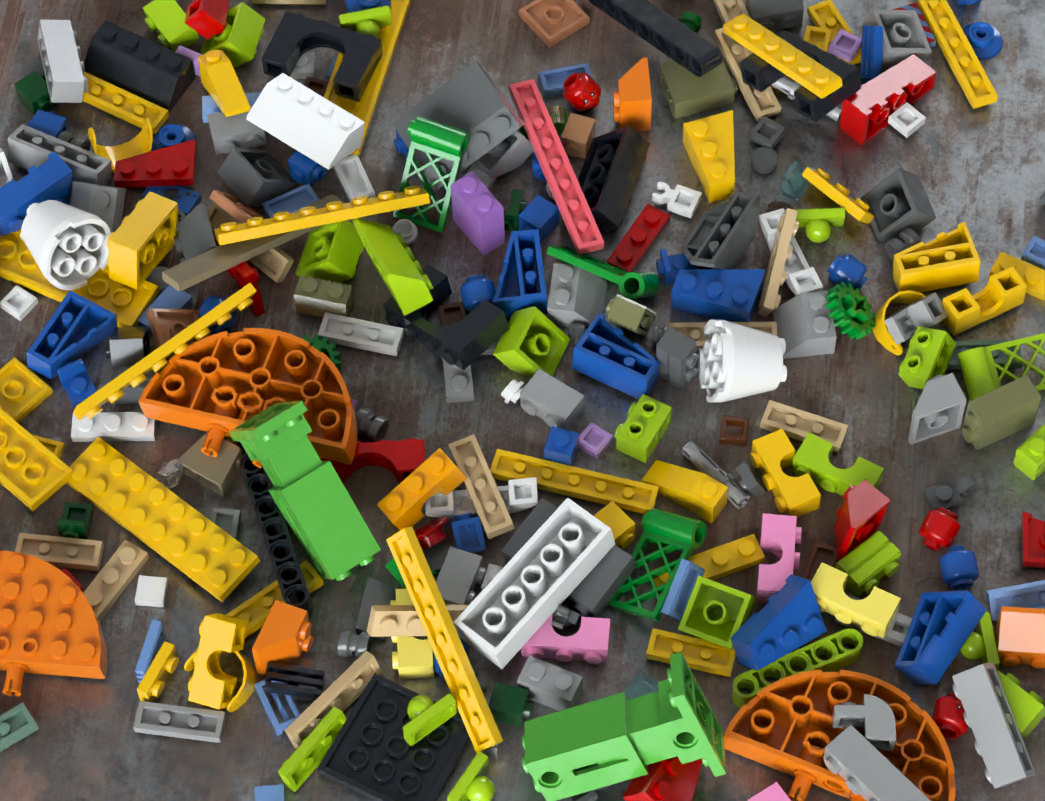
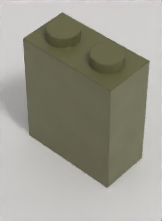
M722 58V63L702 77L695 76L674 60L659 64V81L674 119L734 104V94L738 92L737 84L734 78H730L729 66L724 58Z
M1027 375L968 402L962 433L968 443H972L976 450L982 449L1034 424L1041 395Z

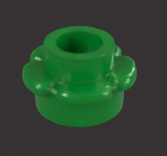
M683 12L682 16L677 20L693 32L699 31L702 27L700 25L702 18L692 12Z

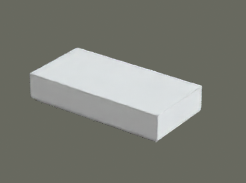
M357 154L348 156L333 166L349 202H352V199L358 196H368V199L376 197Z

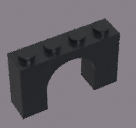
M286 11L261 58L264 74L277 77L284 73L290 77L298 60L307 51L320 47L332 48L344 56L333 79L335 95L359 102L383 55L381 39L370 34L365 35L355 32L346 27L341 28L331 25L326 21H318L307 18L302 14Z
M785 30L777 35L842 78V87L822 99L804 86L794 91L798 113L817 122L861 89L859 71L854 65ZM754 53L739 62L743 83L759 92L764 91L786 75Z
M428 264L422 270L433 286V289L429 290L434 301L404 316L392 296L383 304L387 315L386 320L390 326L404 328V332L411 340H418L431 353L436 352L441 355L448 364H455L462 370H465L509 330L505 313L487 300H484L465 318L454 324L435 325L428 322L427 319L431 312L452 294L447 275Z

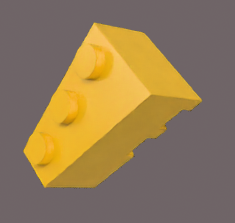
M733 110L683 124V144L708 203L730 198V195L734 193Z
M965 221L958 224V228L949 233L943 231L937 234L936 239L925 244L920 242L894 255L892 277L898 292L906 290L925 292L978 282L980 258Z

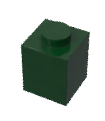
M36 70L14 84L18 99L33 115L36 114L37 110L49 112L57 105V103L50 101L47 83Z
M495 682L488 706L495 722L522 728L525 718L530 719L533 701H529L528 689Z

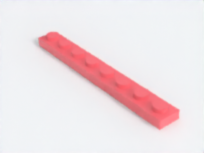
M531 79L509 84L510 96L519 117L524 122V129L578 255L604 249V240L535 80Z

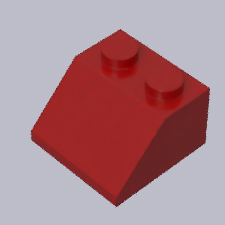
M863 480L857 486L851 485L845 491L843 505L836 513L838 518L834 526L837 561H840L879 530L891 501L867 480Z

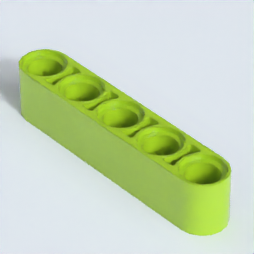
M844 629L788 653L758 671L751 669L744 672L733 681L732 701L738 708H741L744 704L746 705L757 696L760 690L772 684L765 680L768 677L780 680L806 671L822 670V672H835L854 664L861 656L863 637L855 629ZM852 644L855 648L847 649L843 645ZM826 655L830 659L824 661L818 659L817 656ZM800 666L804 670L801 672H796L792 670L791 667ZM746 688L751 690L752 693L746 695L740 693L739 690Z

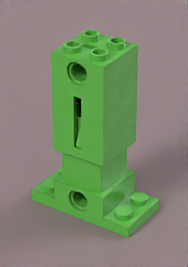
M303 401L275 403L230 430L229 434L233 441L241 442L251 461H260L274 485L268 491L314 570L324 579L340 581L352 573L350 569L358 564L364 566L376 558L374 554L381 549L331 462L321 461L308 439L307 434L312 432V429L303 415L304 412L308 411Z
M682 652L670 655L671 668L667 669L668 679L658 682L657 692L630 700L625 692L525 721V734L521 737L525 749V756H522V765L524 771L527 774L530 773L533 777L536 791L538 793L541 792L546 801H557L647 775L649 764L678 756L681 764L702 759L704 766H709L715 777L726 774L723 730Z

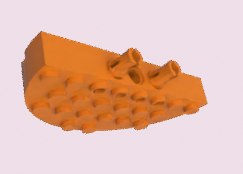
M243 328L244 331L228 334V331H224L194 342L182 353H177L168 360L169 364L159 374L156 372L138 401L147 418L208 432L201 451L208 456L213 452L212 457L218 456L224 437H231L229 434L230 430L275 403L301 400L308 410L303 415L312 429V432L308 433L307 437L319 458L351 465L356 450V413L340 372L323 352H319L309 342L279 330ZM252 461L255 466L262 468L260 461Z
M0 551V671H7L2 693L12 696L13 692H15V696H20L24 673L106 679L107 649L101 625L80 588L60 569L44 560L19 552Z
M813 670L780 679L760 690L757 696L746 705L744 704L733 717L724 733V749L795 777L787 794L791 801L795 800L797 794V801H805L812 784L848 798L851 801H866L860 794H854L847 787L846 780L838 773H832L827 768L823 757L825 747L846 729L833 728L832 716L834 705H840L844 702L862 705L864 694L873 695L889 705L893 711L896 725L894 750L878 751L930 801H955L954 765L945 738L936 723L925 710L922 711L912 702L911 697L905 692L881 679L848 670H839V672ZM855 728L863 735V728Z

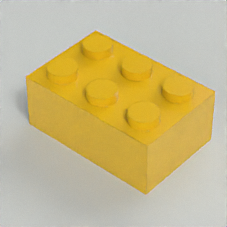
M149 192L143 200L138 201L133 212L129 216L124 217L120 227L115 232H112L107 239L109 250L107 266H109L110 279L138 290L175 245L173 237L178 236L176 228L178 224L177 202Z

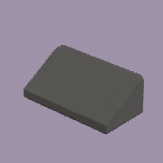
M368 578L355 627L358 635L361 632H367L372 605H391L390 600L396 599V588L376 579ZM386 636L372 637V639L385 641Z

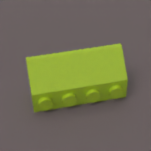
M359 218L352 220L370 260L404 316L434 301L429 290L433 289V286L427 275H424L419 262L415 261L412 251L406 245L400 232L395 234L390 225Z

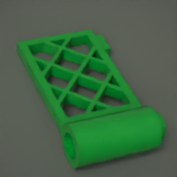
M418 116L415 120L412 119L408 126L407 134L410 135L411 144L399 192H404V188L410 186V176L417 173L424 185L423 188L429 193L433 204L424 209L421 205L416 206L418 212L413 215L402 212V209L395 210L393 217L408 219L414 224L442 233L445 229L452 201L451 184L457 181L462 157L469 143L470 133ZM417 149L424 151L430 160L428 164L422 167L419 166L415 159ZM443 158L454 161L452 171L447 175L443 174L437 161ZM433 165L439 179L429 184L422 170ZM441 181L446 189V195L438 200L431 186ZM435 206L440 214L439 224L431 222L425 211Z
M568 246L548 247L547 254L619 284L621 294L628 299L652 298L660 290V280L652 272H626L587 254L578 255L575 249Z
M652 508L642 518L641 525L644 531L631 555L635 561V569L644 565L647 574L635 580L630 575L608 606L658 622L681 559L689 561L694 549L699 548L703 544L706 537V524L697 519ZM648 542L658 544L660 550L647 556L644 555ZM675 550L683 551L679 559L669 563L667 554ZM663 557L665 566L651 572L648 563ZM669 572L670 578L668 582L657 587L654 579ZM650 581L653 590L639 596L636 587ZM632 589L635 598L625 603L619 602L621 595ZM657 597L658 602L653 611L643 608V602Z

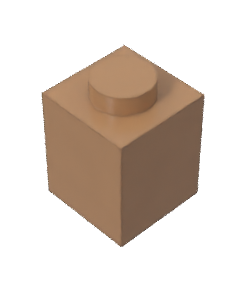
M570 113L561 135V143L567 155L586 159L596 134V119Z

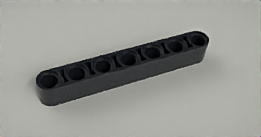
M589 0L590 3L697 77H702L722 63V56L714 45L648 0Z
M245 454L240 460V468L284 602L308 611V617L310 618L313 614L314 606L284 516L268 491L273 488V484L263 466L262 468L255 466L248 454Z

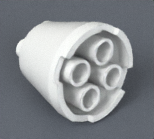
M47 200L39 204L33 203L28 207L20 237L25 242L44 277L55 287L62 290L81 288L88 284L87 280L100 268L104 270L107 266L109 257L107 239L111 232L106 222L100 217L56 200Z
M711 319L707 322L703 330L707 337L703 348H699L698 359L700 387L707 390V402L722 403L772 391L778 387L780 382L786 381L787 368L783 365V354L786 350L784 338H778L776 335L726 320Z

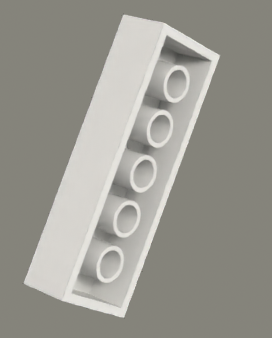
M567 498L453 622L459 637L500 669H503L615 545L611 528Z

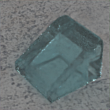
M796 160L791 163L782 178L781 192L782 195L799 201L807 189L809 181L802 176L804 170Z

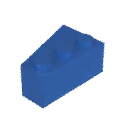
M55 151L47 155L49 160L38 168L34 165L28 168V175L17 182L12 179L0 188L1 236L16 232L22 228L23 221L27 216V209L33 203L39 204L47 200H56L69 205L72 170Z
M538 229L511 232L503 269L498 280L499 284L493 299V305L504 311L506 318H511L516 310L534 306L543 314H547V294Z
M680 269L671 291V309L710 320L751 322L761 296L765 269Z
M69 290L28 350L27 367L49 379H53L58 375L57 370L59 368H62L68 362H75L112 334L115 327H117V315Z
M599 311L574 347L572 369L637 399H640L642 394L649 396L657 384L660 362L636 342L633 344L624 337L623 331L618 327L614 328L605 320V316Z
M791 574L785 580L786 584L777 594H772L767 599L768 603L758 614L754 613L730 638L739 664L758 671L827 632L810 580Z
M968 590L922 593L895 667L914 685L937 684L987 609Z

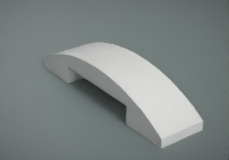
M784 208L759 215V222L770 252H772L779 219L785 211ZM792 236L790 245L793 246L792 254L789 261H785L784 269L787 270L786 284L795 296L800 293L822 291L823 285L814 267H809L795 237Z
M536 477L508 480L507 486H497L509 514L532 508L538 504ZM453 490L448 496H445L443 493H437L425 502L426 516L438 518L448 516V519H455L457 515L471 513L472 518L478 517L467 490Z

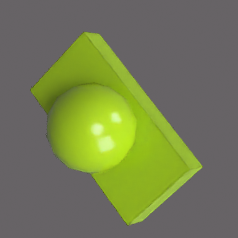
M388 5L339 15V27H346L365 35L370 34L376 38L380 35V27L391 25V12Z
M845 208L793 209L798 211L796 221H799L798 228H805L807 238L814 243L826 241L831 235V227H839L844 224Z
M986 611L976 625V632L972 631L960 651L967 659L976 660L982 657L983 664L994 663L996 671H998L1000 660L991 616Z
M450 693L435 704L431 698L425 695H418L411 699L407 706V714L411 721L403 726L406 742L413 746L457 714L456 700Z
M482 752L477 753L447 796V801H467L468 799L470 801L492 800L495 794V786L488 777L484 776L489 770V757Z

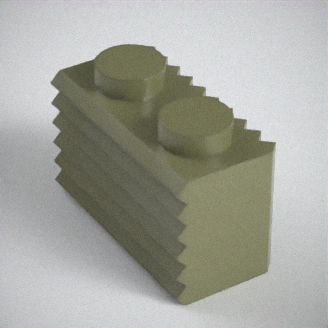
M300 276L293 297L296 312L322 318L325 312L346 317L351 316L354 307L351 284L346 285L345 283L341 284L340 282L336 283L330 280L325 281V279L320 280V278Z
M617 294L615 299L612 298L606 308L608 320L643 337L648 335L657 315L656 312L619 294Z

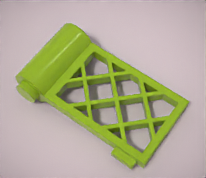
M1045 333L991 346L973 348L958 353L957 356L970 401L1001 387L1000 381L1004 375L1014 381L1025 376L1029 369L1041 376L1040 381L1035 386L1037 391L1045 390V384H1043L1045 372L1032 364L1038 353L1045 357V350L1041 348L1045 341ZM1025 344L1034 350L1029 361L1016 354L1020 345ZM1000 350L1009 356L1003 367L994 362L993 351ZM1012 359L1025 366L1020 377L1007 371Z

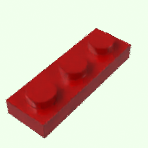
M647 203L607 259V263L626 272H634L669 223L670 214Z

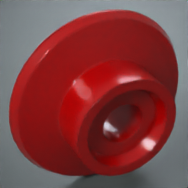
M448 516L440 517L414 531L422 550L439 543L446 537L441 526L448 521Z

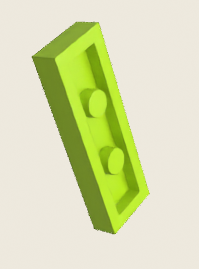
M333 707L278 770L281 779L288 789L296 792L322 762L347 720L343 711Z

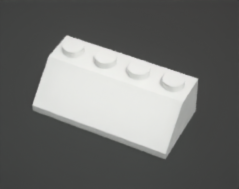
M284 73L266 84L247 115L248 121L328 170L361 147L365 126L364 121Z

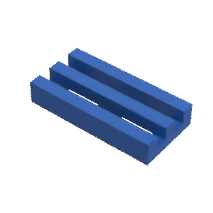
M862 25L860 77L875 78L881 74L883 26Z

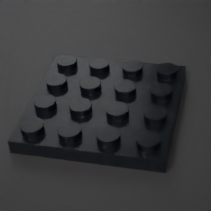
M374 673L317 768L318 774L373 801H435L467 746L470 737L460 713L457 712L456 715L423 739L410 746L404 739L403 726L411 721L407 714L409 702L413 697L420 694Z

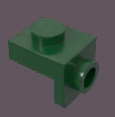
M512 190L509 210H504L505 231H519V215L528 206V201L523 199V190Z
M65 502L62 517L57 519L56 523L60 537L88 539L94 513L93 504Z

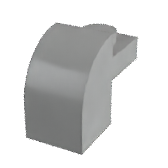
M936 292L893 313L884 322L888 327V332L898 345L914 336L917 326L929 328L948 317Z
M864 694L862 705H857L853 702L834 705L832 716L833 728H848L850 725L854 728H863V736L877 750H894L896 742L895 717L886 702L876 696Z

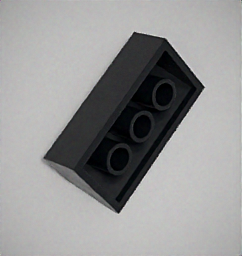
M107 20L91 38L84 61V72L167 109L168 112L172 110L195 80L191 59Z
M630 126L593 138L578 177L579 185L600 233L615 230L623 223V217L631 201L633 189L639 180L640 170L647 158L646 154L650 143Z

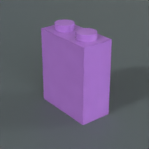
M473 171L452 183L453 221L483 256L505 243L504 207Z

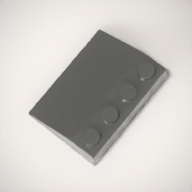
M477 60L393 123L408 149L411 144L410 135L407 134L408 126L411 120H415L418 116L469 132V143L462 157L459 173L524 125V122ZM417 149L415 159L419 166L422 167L428 164L430 160L424 151ZM445 158L437 161L444 175L452 171L454 161ZM433 165L422 170L431 183L439 179ZM440 181L434 187L438 190L443 186V183Z

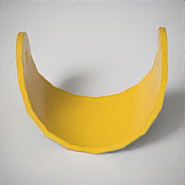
M148 117L144 118L142 130L135 138L117 146L96 144L94 130L92 127L88 128V137L94 153L112 160L111 172L115 173L116 161L151 152L153 134Z
M912 290L898 292L875 312V318L872 319L876 324L872 328L877 341L891 353L899 356L904 351L901 344H896L884 322L887 306L896 303L912 304L926 297L924 294Z
M239 651L232 653H235L241 660L244 677L239 691L227 705V710L230 713L236 711L248 700L254 692V684L257 683L255 665L249 657ZM194 653L184 665V669L187 672L195 668Z

